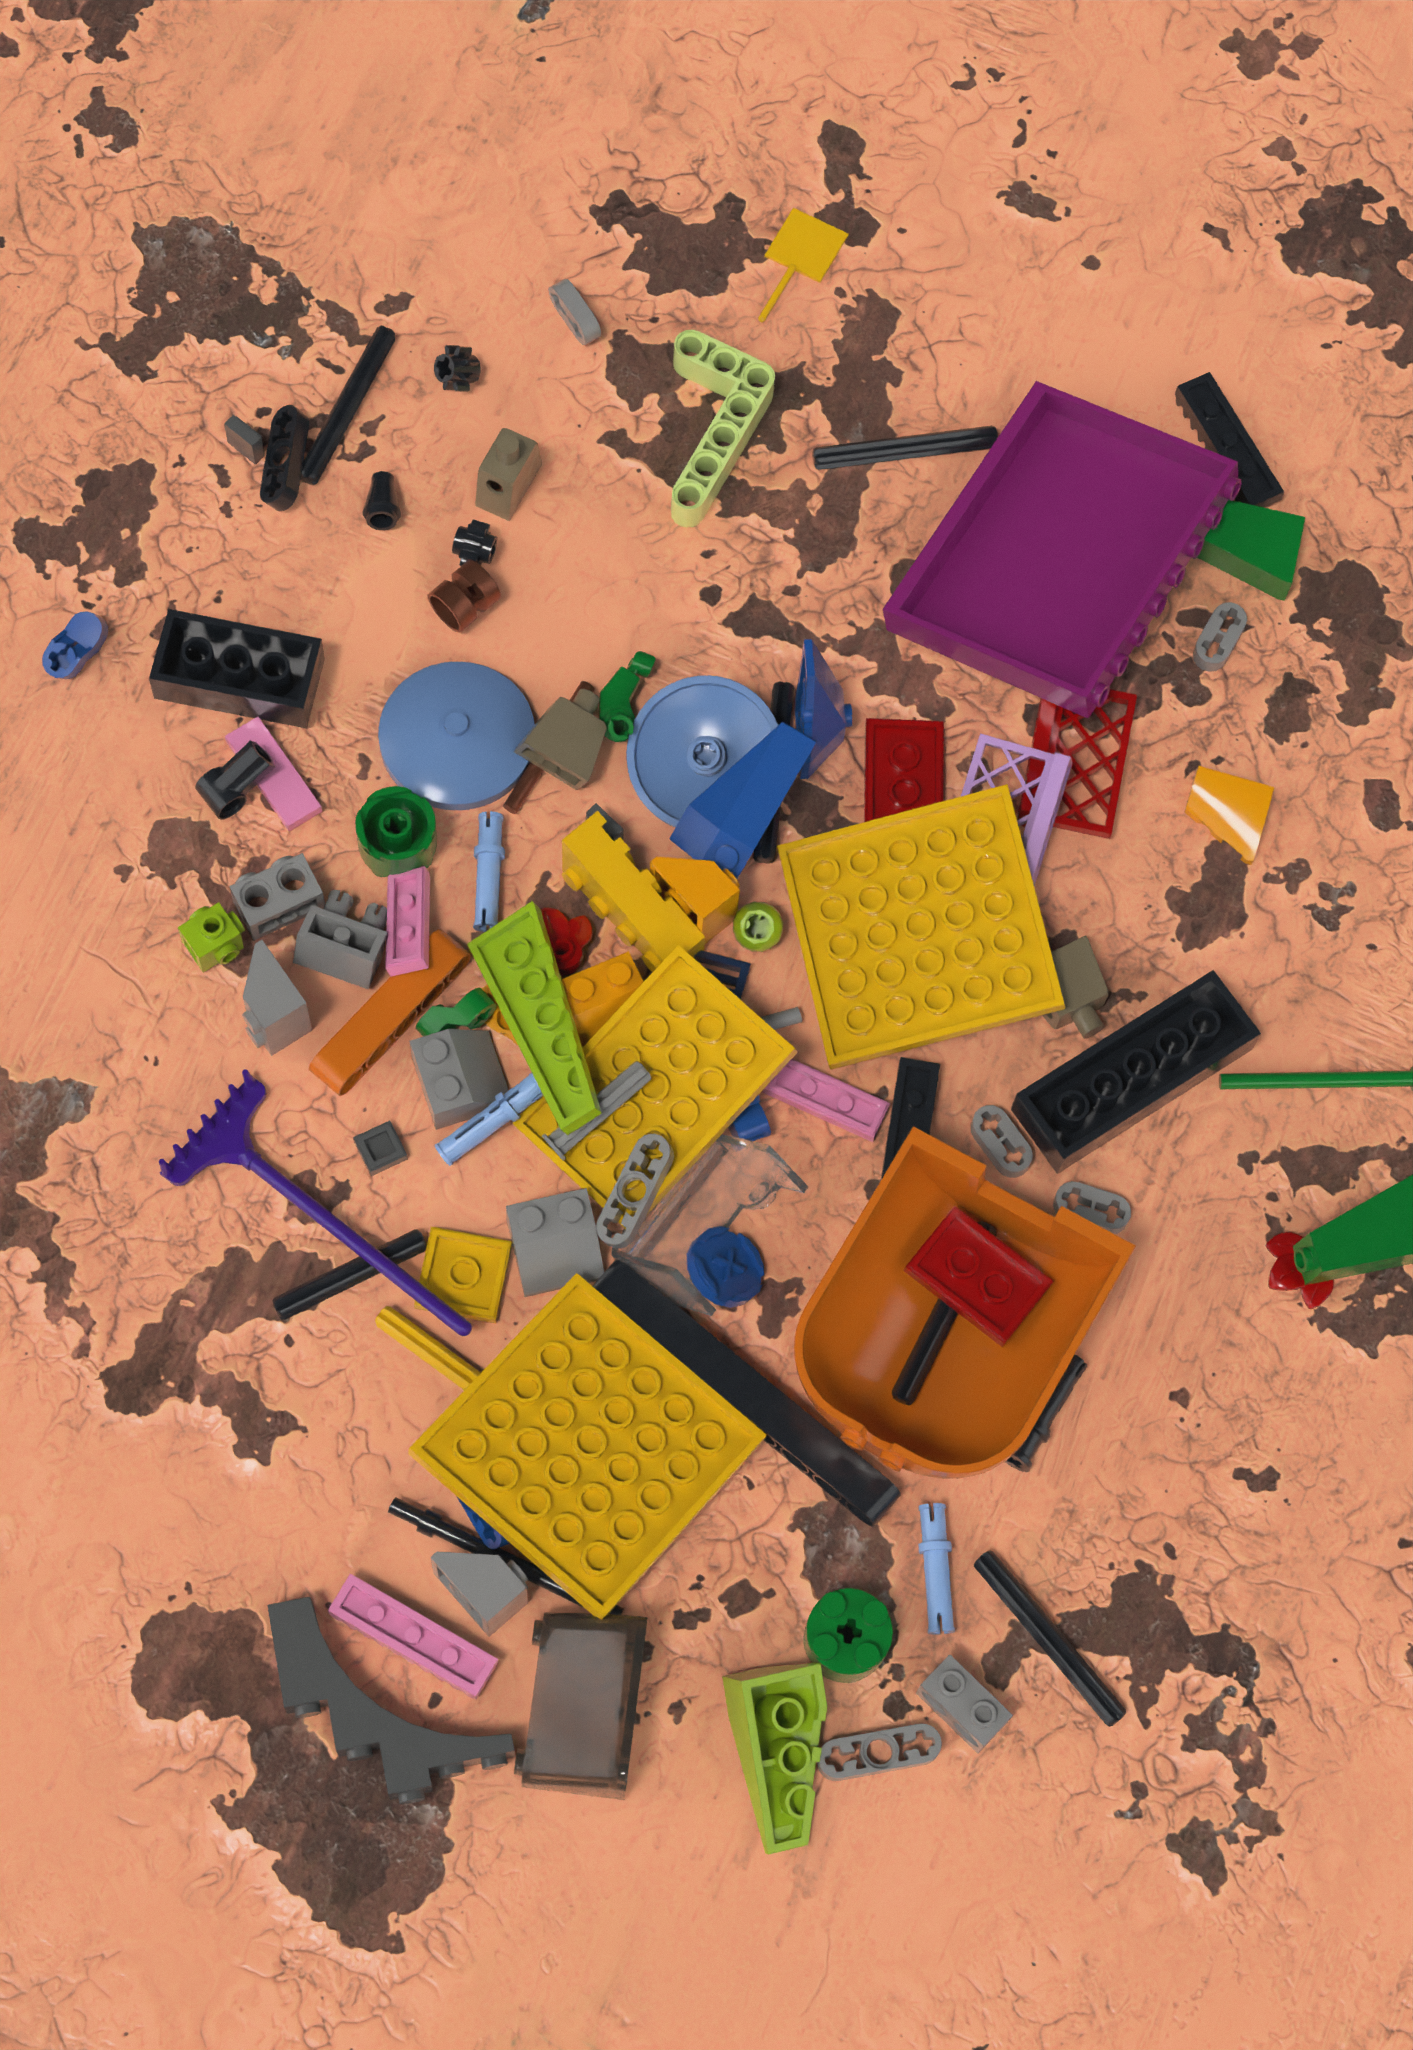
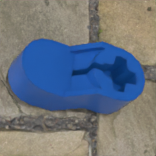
M88 611L75 614L65 629L51 640L44 651L42 664L45 671L50 676L59 679L76 677L85 663L99 652L108 636L106 621L100 615Z

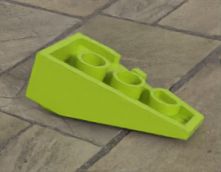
M821 1663L761 1667L722 1676L728 1717L765 1854L769 1855L808 1845L815 1800V1791L813 1790L816 1762H820L822 1749L818 1747L821 1723L826 1720L827 1713Z

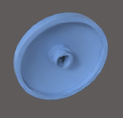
M444 662L415 672L392 692L382 710L379 722L378 738L380 753L387 772L397 786L408 788L412 793L421 798L424 797L431 807L470 810L499 800L516 786L530 762L514 753V750L535 723L528 701L519 688L507 677L489 667L476 663Z
M708 675L688 677L671 683L658 691L645 703L633 722L634 729L632 735L629 734L626 750L627 768L633 788L643 804L656 817L676 828L688 805L778 726L777 720L769 707L756 693L731 679Z

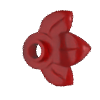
M541 908L540 910L560 975L572 974L579 968L582 962V949L592 938L591 923L585 915L577 916L568 921L564 914L557 909Z
M1293 1232L1280 1233L1270 1239L1265 1245L1267 1250L1277 1258L1270 1270L1268 1287L1269 1289L1279 1291L1300 1289L1305 1305L1308 1309H1314L1329 1297L1334 1288V1281L1329 1280L1305 1285L1302 1273L1295 1266L1293 1246L1304 1237Z

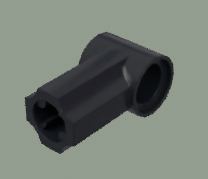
M250 740L223 767H216L206 772L197 781L195 789L218 819H227L242 809L247 802L245 795L275 768L274 760L257 742Z

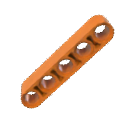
M442 929L434 931L429 936V968L391 976L316 1054L308 1070L339 1096L346 1094L461 974L471 959V953Z

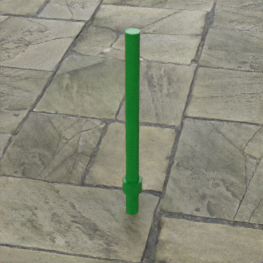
M1411 1067L1410 1071L1219 1074L1220 1090L1410 1087L1413 1091V1067Z

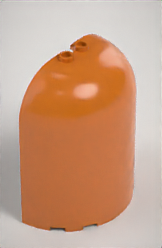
M914 1126L805 1306L796 1328L794 1356L797 1373L808 1398L819 1413L842 1433L840 1438L846 1444L857 1450L862 1451L865 1449L877 1456L882 1464L898 1472L901 1469H905L928 1477L960 1479L976 1476L996 1468L1008 1460L1023 1445L1136 1245L1063 1206L1059 1208L1057 1214L1053 1217L986 1181L987 1165ZM956 1206L974 1221H983L994 1226L997 1232L996 1238L1054 1282L1003 1347L960 1314H957L913 1404L909 1406L904 1405L893 1399L891 1391L938 1297L903 1270L950 1210Z

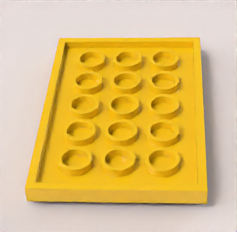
M677 945L582 1048L596 1094L636 1061L641 1063L650 1073L651 1080L564 1154L566 1157L564 1161L542 1137L543 1134L549 1136L559 1127L544 1096L528 1106L520 1114V1118L512 1124L582 1189L587 1188L588 1195L602 1208H604L637 1141L648 1134L662 1136L672 1146L674 1160L647 1213L648 1215L797 1054V1050L681 946ZM658 1144L654 1150L647 1148L644 1154L649 1158L645 1170L639 1165L635 1169V1171L644 1173L650 1180L654 1177V1174L647 1170L653 1159L661 1160L663 1154L658 1150ZM640 1180L630 1182L624 1192L626 1200L630 1202L641 1200L646 1193V1185ZM620 1202L616 1207L623 1212L618 1221L619 1224H621L626 1212L632 1217L636 1213V1211H631L624 1207Z

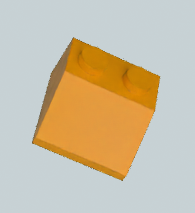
M656 856L650 861V873L656 878L662 890L660 896L663 900L668 896L673 898L705 936V944L733 922L738 909L740 885L736 877L728 869L721 870L714 861Z
M629 951L562 979L582 1048L644 982Z

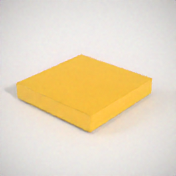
M431 1227L419 1282L464 1318L496 1324L512 1249V1241ZM415 1300V1309L428 1311Z

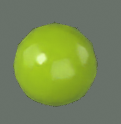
M754 901L744 905L737 911L733 920V933L736 941L743 948L752 952H763L771 949L779 942L783 933V921L780 913L772 905Z

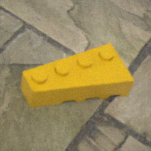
M596 811L562 839L563 879L571 889L576 892L580 889L589 898L588 903L597 916L601 919L607 917L616 926L615 932L624 944L629 947L634 945L643 954L642 960L650 971L653 972L677 945L681 946L693 958L699 951H704L705 936L672 897L668 896L666 899H662L660 896L662 890L656 878L647 868L645 870H638L635 867V862L629 853L631 849L622 838L619 837L613 841L605 832L603 825L607 821L599 811Z

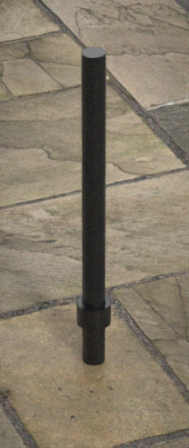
M397 1497L393 1499L388 1513L417 1526V1532L433 1538L435 1535L472 1554L499 1555L506 1564L512 1560L524 1572L528 1581L583 1607L536 1565L501 1548H488L481 1538L442 1520L443 1515L429 1508L423 1511ZM616 1605L605 1619L617 1624L624 1608Z

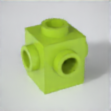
M219 902L212 907L204 906L199 908L190 916L187 922L178 927L182 943L203 973L218 963L224 965L231 962L239 955L240 950L244 948L241 933L245 929L241 921L233 911L226 913Z

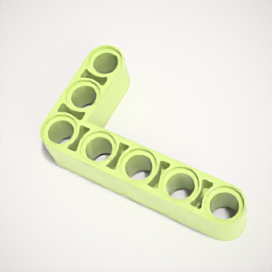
M693 329L679 333L675 339L674 369L680 376L726 397L672 490L671 517L679 526L686 528L694 527L704 519L771 404L775 384V372L769 364ZM686 352H693V353H696L697 355H695V356H688V355H685L684 353H686ZM719 368H727V369H729L730 371L722 372V371H719L718 369H719ZM758 383L762 384L763 387L757 388L753 387L751 384ZM741 412L745 413L747 416L738 417L735 416L734 413ZM718 442H727V443H729L730 445H729V446H719V445H717L716 443H718ZM708 471L711 472L713 475L703 476L700 475L699 472ZM692 501L695 505L685 506L681 502Z

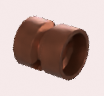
M470 559L451 574L452 582L444 580L427 594L428 601L437 616L450 629L458 633L477 619L476 611L485 612L501 598V592L494 579L480 564Z

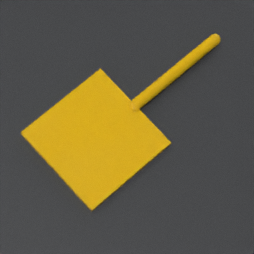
M793 208L764 256L788 269L759 315V322L766 320L795 271L820 283L849 234Z

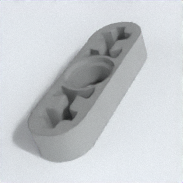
M648 1134L637 1141L597 1220V1234L610 1247L624 1248L633 1242L673 1163V1148L660 1135ZM658 1144V1150L663 1154L661 1160L653 1159L647 1170L654 1174V1177L650 1180L644 1173L635 1171V1169L639 1165L645 1170L649 1158L644 1153L647 1148L654 1150ZM634 1180L643 1181L646 1185L644 1197L637 1202L626 1200L624 1194L626 1186ZM620 1202L624 1207L631 1211H636V1213L632 1217L626 1212L621 1222L626 1231L623 1235L616 1233L611 1238L612 1232L607 1227L610 1222L617 1223L620 1220L623 1212L616 1208Z
M924 1723L833 1739L821 1747L820 1762H817V1767L826 1779L843 1781L924 1766L933 1762L938 1756L942 1741L938 1731L931 1725ZM917 1733H922L924 1740L932 1741L933 1746L927 1749L926 1756H920L918 1749H911L903 1753L906 1760H898L899 1745L894 1737L902 1736L901 1745L913 1743ZM881 1740L889 1745L891 1758L887 1763L875 1764L868 1758L867 1747L871 1742ZM853 1744H860L859 1758L864 1768H856L857 1760L845 1762L840 1772H836L834 1765H826L825 1759L831 1756L832 1749H838L841 1756L854 1754Z

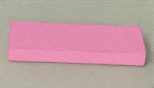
M259 717L254 718L225 736L226 742L234 754L239 752L251 740L257 742L273 758L275 768L257 784V787L288 831L293 830L322 812L321 805Z
M425 866L405 873L388 876L386 970L390 976L429 968L430 874Z
M793 1059L785 1065L762 1092L871 1142L874 1141L890 1106V1103Z

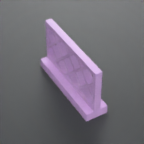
M980 733L961 796L971 794L974 788L987 781L990 787L994 788L995 785L992 778L1011 768L1014 770L1022 787L1010 793L1011 799L1025 792L1032 804L1030 814L1017 820L1018 826L1026 823L1021 838L1035 887L1072 767L1071 757L1056 752L1051 754ZM986 745L1003 750L1009 762L988 773L982 763ZM1009 752L1016 753L1021 756L1013 760ZM1029 758L1044 761L1045 765L1041 777L1026 784L1016 765ZM980 767L984 776L976 780ZM1038 785L1035 797L1033 798L1030 789Z

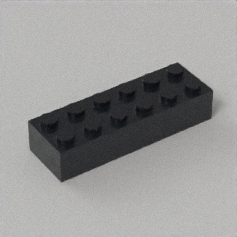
M1212 970L1018 1092L1013 1101L1011 1111L1058 1174L1250 1052L1261 1033L1216 972Z

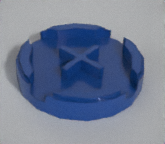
M723 1226L708 1228L692 1241L687 1252V1270L692 1283L705 1298L716 1305L728 1308L742 1306L759 1293L762 1287L760 1284L761 1277L764 1275V1264L759 1251L746 1236L741 1233L736 1235L728 1231L730 1228Z

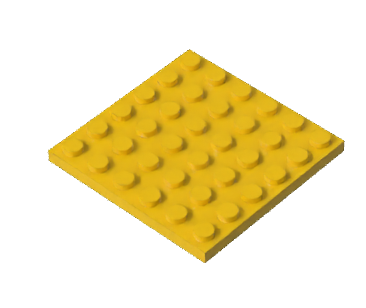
M1008 784L777 845L827 1062L831 1070L1066 1009Z
M576 1273L412 1444L408 1454L602 1622L760 1446L767 1434Z

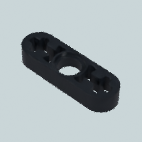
M293 405L283 406L272 419L260 487L261 500L279 512L290 508L298 496L309 430L308 416ZM290 451L287 459L280 465L283 456Z

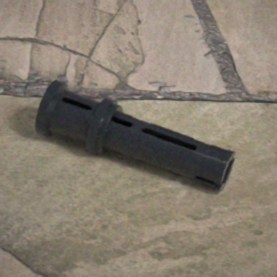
M1074 1355L1023 1445L1005 1461L1011 1467L1022 1472H1029L1032 1468L1031 1459L1041 1443L1048 1442L1051 1433L1049 1427L1087 1368V1364L1083 1363L1084 1360L1079 1356Z

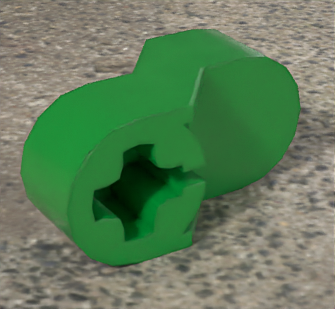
M480 987L475 988L467 993L453 1008L444 1007L441 1004L432 1006L418 1021L416 1030L424 1037L446 1029H457L458 1026H466L471 1030L480 1028L494 1013L497 1005Z

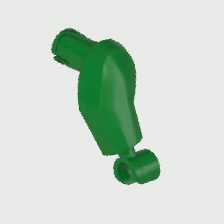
M643 651L636 652L630 660L627 669L623 666L620 667L601 690L599 697V719L607 725L604 735L607 739L614 742H622L628 739L629 734L632 735L635 716L630 701L641 683L640 678L636 674L647 678L656 659L654 656Z

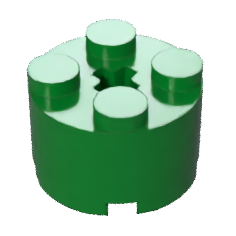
M400 786L386 787L372 793L367 798V802L358 811L355 820L358 848L365 864L379 877L401 874L424 866L428 868L433 861L437 848L436 820L430 803L424 797L421 798L412 793L410 789ZM394 831H399L400 833H399V834H393L392 832H394Z
M853 1588L835 1590L826 1593L813 1607L804 1630V1649L811 1663H821L822 1675L836 1682L853 1683L871 1675L884 1661L892 1642V1622L886 1606L873 1595ZM844 1628L852 1629V1634L856 1636L851 1644L844 1643L843 1635L839 1634L843 1632Z

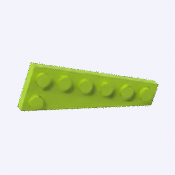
M531 901L467 943L560 1129L566 1135H569L602 1114L541 910Z

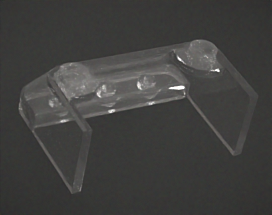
M722 1134L649 1212L633 1242L624 1248L612 1247L611 1255L615 1260H620L628 1265L675 1305L712 1316L716 1309L692 1283L687 1270V1252L692 1241L708 1228L719 1226L729 1228L743 1208L757 1210L768 1207L775 1200L780 1188L805 1193L808 1186L770 1145Z

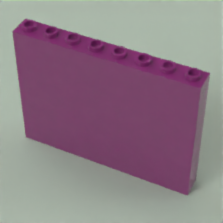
M1036 381L884 606L883 614L886 629L889 632L1089 719L1096 706L1101 707L1105 703L1110 690L1109 686L1115 676L1120 677L1124 673L1133 648L1135 646L1140 647L1145 640L1148 625L1153 617L1158 618L1163 612L1167 602V595L1172 587L1177 588L1181 584L1185 575L1186 565L1190 559H1196L1204 545V537L1210 529L1214 530L1218 526L1227 501H1233L1236 498L1241 487V479L1238 478V462Z

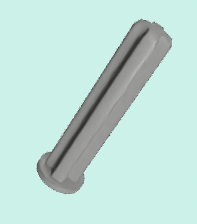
M638 1061L632 1063L596 1094L602 1114L569 1135H566L558 1127L549 1136L543 1134L542 1137L564 1161L566 1159L564 1154L651 1080L650 1073Z

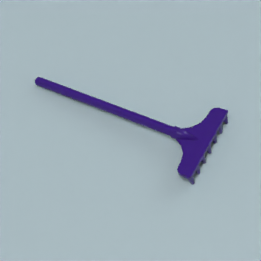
M244 1069L242 1071L244 1083L238 1089L233 1084L228 1086L230 1098L224 1104L219 1099L214 1101L217 1112L211 1118L206 1114L200 1116L203 1127L197 1133L192 1129L187 1130L189 1142L183 1148L178 1144L173 1145L175 1157L169 1163L164 1159L159 1160L160 1175L175 1186L185 1185L206 1167L221 1163L242 1165L248 1171H253L457 1334L468 1336L471 1333L472 1325L468 1320L261 1158V1154L255 1150L250 1138V1120L257 1108L265 1100L267 1093L265 1086L256 1080L248 1070Z

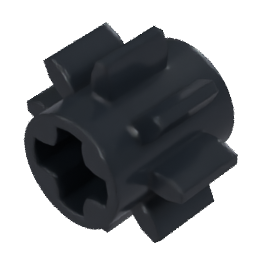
M446 345V354L436 357L434 363L435 377L440 382H443V390L468 392L470 391L469 383L479 380L481 372L480 361L471 354V347Z
M473 519L471 524H468V527H458L452 545V553L459 555V558H461L459 566H462L469 559L482 565V562L486 564L491 563L495 554L498 537L490 535V524Z

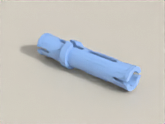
M490 811V819L487 818V812L478 814V845L474 847V857L477 859L473 928L481 932L487 931V925L492 928L498 924L501 861L505 859V849L501 846L504 815Z
M530 1073L529 1076L505 1094L502 1091L495 1096L496 1100L488 1107L476 1114L448 1137L434 1145L440 1156L449 1166L510 1120L513 1122L520 1118L519 1114L543 1096L533 1074Z
M933 1503L934 1521H932L929 1504H922L918 1506L922 1531V1543L918 1544L919 1553L923 1554L928 1616L927 1630L928 1634L940 1635L939 1617L941 1616L942 1631H944V1634H950L955 1632L948 1559V1553L952 1552V1543L947 1541L946 1504Z

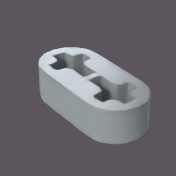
M563 279L549 287V296L555 309L579 343L586 345L601 337V329L596 317L568 279Z
M1228 602L1219 605L1214 610L1193 651V660L1202 670L1208 672L1217 671L1227 662L1247 622L1246 612L1241 606ZM1229 616L1234 619V622L1225 633L1220 629L1223 620H1226ZM1215 641L1219 643L1216 654L1210 658L1205 655L1206 650L1210 649Z
M986 1105L979 1108L971 1122V1133L975 1141L1002 1175L1009 1178H1017L1024 1175L1028 1171L1033 1158L1032 1149L1001 1108L994 1105ZM983 1118H986L989 1122L994 1120L998 1122L996 1133L1000 1137L999 1139L992 1130L983 1131L981 1129ZM1004 1144L1011 1153L1020 1152L1022 1154L1019 1166L1014 1161L1010 1163L1005 1162L1007 1150L1003 1146Z
M1071 1181L1064 1183L1059 1187L1053 1201V1207L1057 1214L1061 1206L1065 1208L1068 1206V1202L1062 1198L1068 1199L1071 1193L1078 1195L1077 1202L1090 1208L1077 1205L1075 1210L1070 1211L1113 1234L1123 1231L1131 1218V1208L1125 1198L1080 1182ZM1110 1206H1114L1117 1208L1116 1215L1122 1218H1116L1114 1223H1109L1106 1221L1107 1214L1094 1209L1107 1211Z

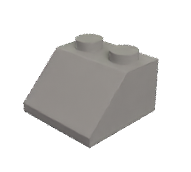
M258 941L254 946L243 992L246 1012L242 1013V1017L247 1024L246 1032L255 1046L260 1048L264 1045L269 1054L273 1056L311 1032L312 1027L306 1001L264 941Z
M446 1029L409 1041L411 1057L436 1130L471 1119L496 1100L495 1096L502 1091L505 1094L509 1091L489 1031Z
M587 1188L506 1206V1220L524 1297L559 1290L576 1273L588 1283L597 1281L604 1273L598 1235Z
M439 1551L430 1557L433 1574L488 1637L528 1604V1586L525 1583L528 1578L512 1560L506 1564L499 1555Z

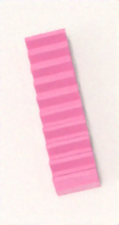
M349 1574L328 1609V1613L337 1621H342L351 1629L357 1630L365 1637L373 1639L380 1646L390 1649L394 1654L404 1657L411 1664H416L423 1671L433 1674L437 1679L447 1682L454 1689L464 1692L473 1699L478 1698L498 1664V1659L352 1574Z

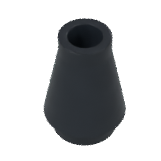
M379 471L372 475L371 486L363 509V516L368 526L376 530L392 529L401 517L394 486V476L385 471Z

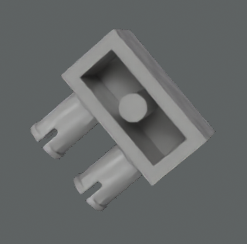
M332 890L323 909L313 905L310 906L297 934L293 963L369 990L383 957L387 932L383 931L387 924V908L382 906L378 915H376L375 912L378 904L370 903L365 910L362 921L358 922L346 917L354 903L351 895L344 892L341 900L338 901L341 891Z

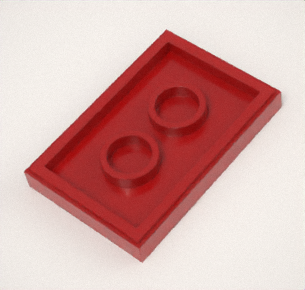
M866 718L864 822L943 801L944 721Z
M956 1206L950 1210L903 1270L1001 1347L1005 1345L1054 1282Z

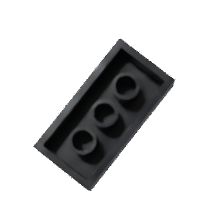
M168 609L149 676L154 699L250 718L259 717L261 720L307 729L325 661L322 639Z

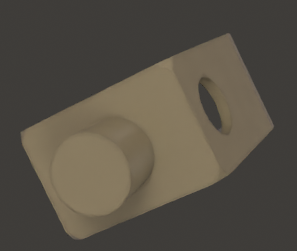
M508 428L501 429L478 470L476 507L507 521L511 520L542 466L537 442ZM499 484L503 488L502 492L496 491V489H500Z
M580 689L573 702L564 697H559L514 750V753L573 789H580L589 781L607 729L606 723L593 715L600 702V698L586 689Z
M1085 935L1051 952L1066 1009L1042 1015L1054 1029H1059L1074 1022L1084 1039L1097 1034L1104 1028L1096 1010L1104 1006L1108 997L1107 986L1090 942Z

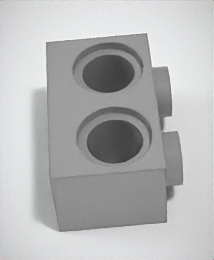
M303 853L294 857L291 855L284 856L276 860L270 868L259 873L250 872L244 874L236 880L235 884L229 886L233 902L253 941L306 917L311 905L322 909L325 906L323 892ZM293 880L304 883L298 890H288L285 888V885ZM255 897L267 899V902L260 907L248 905Z
M950 1654L925 1679L916 1692L977 1754L1013 1716Z

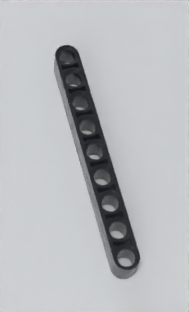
M616 1259L593 1284L597 1291L767 1434L764 1440L767 1444L862 1522L875 1527L900 1497L901 1492L888 1478L624 1262Z

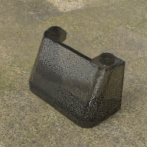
M544 1612L543 1620L535 1619L532 1645L539 1646L526 1749L517 1748L514 1775L522 1776V1788L625 1800L648 1617L608 1614L602 1620L588 1613Z

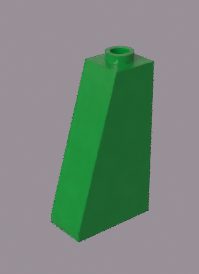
M1228 500L1223 508L1222 518L1218 526L1214 530L1210 529L1204 537V545L1197 558L1276 599L1285 601L1293 582L1305 517Z
M1413 1175L1315 1229L1293 1246L1294 1263L1297 1270L1302 1273L1305 1285L1413 1264Z

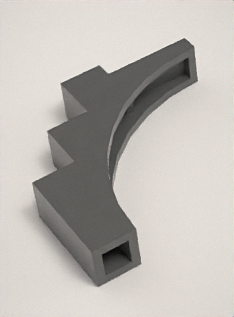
M310 1597L267 1605L283 1704L287 1714L295 1713L296 1718H307L321 1714V1707L328 1706L338 1757L346 1755L347 1761L370 1758L373 1756L372 1750L380 1749L390 1800L398 1799L400 1805L425 1800L424 1793L433 1792L430 1774L439 1773L440 1779L452 1778L465 1774L464 1767L481 1764L482 1770H491L507 1766V1759L515 1757L512 1734L481 1737L443 1734L411 1724L381 1708L353 1684L334 1660L320 1632Z

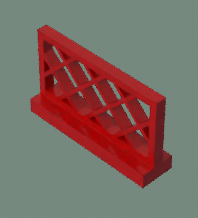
M1110 689L1108 697L1102 706L1109 702L1127 705L1125 715L1112 723L1102 708L1096 706L1093 712L1105 727L1091 736L1079 722V720L1084 718L1079 714L1074 715L1072 711L1040 698L1031 748L1055 754V749L1057 748L1060 754L1070 756L1072 760L1071 769L1076 776L1067 780L1065 790L1081 781L1092 795L1091 798L1076 806L1064 790L1062 800L1069 808V811L1061 816H1056L1054 828L1110 839L1136 705V694ZM1062 713L1067 718L1063 722H1061ZM1072 725L1083 741L1067 749L1059 739L1058 734ZM1123 725L1122 733L1120 734L1117 728ZM1110 733L1118 743L1119 749L1105 757L1095 744V741ZM1088 746L1099 762L1083 771L1072 755ZM1029 758L1024 780L1026 784L1041 777L1045 765L1044 761ZM1116 760V766L1114 769L1110 763ZM1104 768L1113 782L1111 786L1099 792L1088 776ZM1038 785L1030 789L1033 798L1035 797ZM1025 792L1021 796L1017 820L1030 814L1032 804ZM1108 795H1110L1109 803L1104 799ZM1097 803L1106 814L1105 825L1088 822L1082 811Z

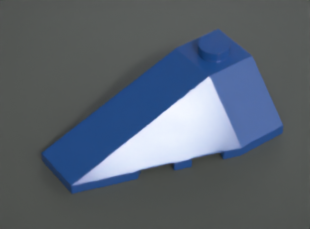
M806 639L803 642L794 713L796 729L817 742L800 770V779H808L844 741L846 727H852L851 703L844 704L843 688L812 639Z
M782 721L688 805L669 839L693 859L714 861L721 870L728 869L738 879L817 741Z

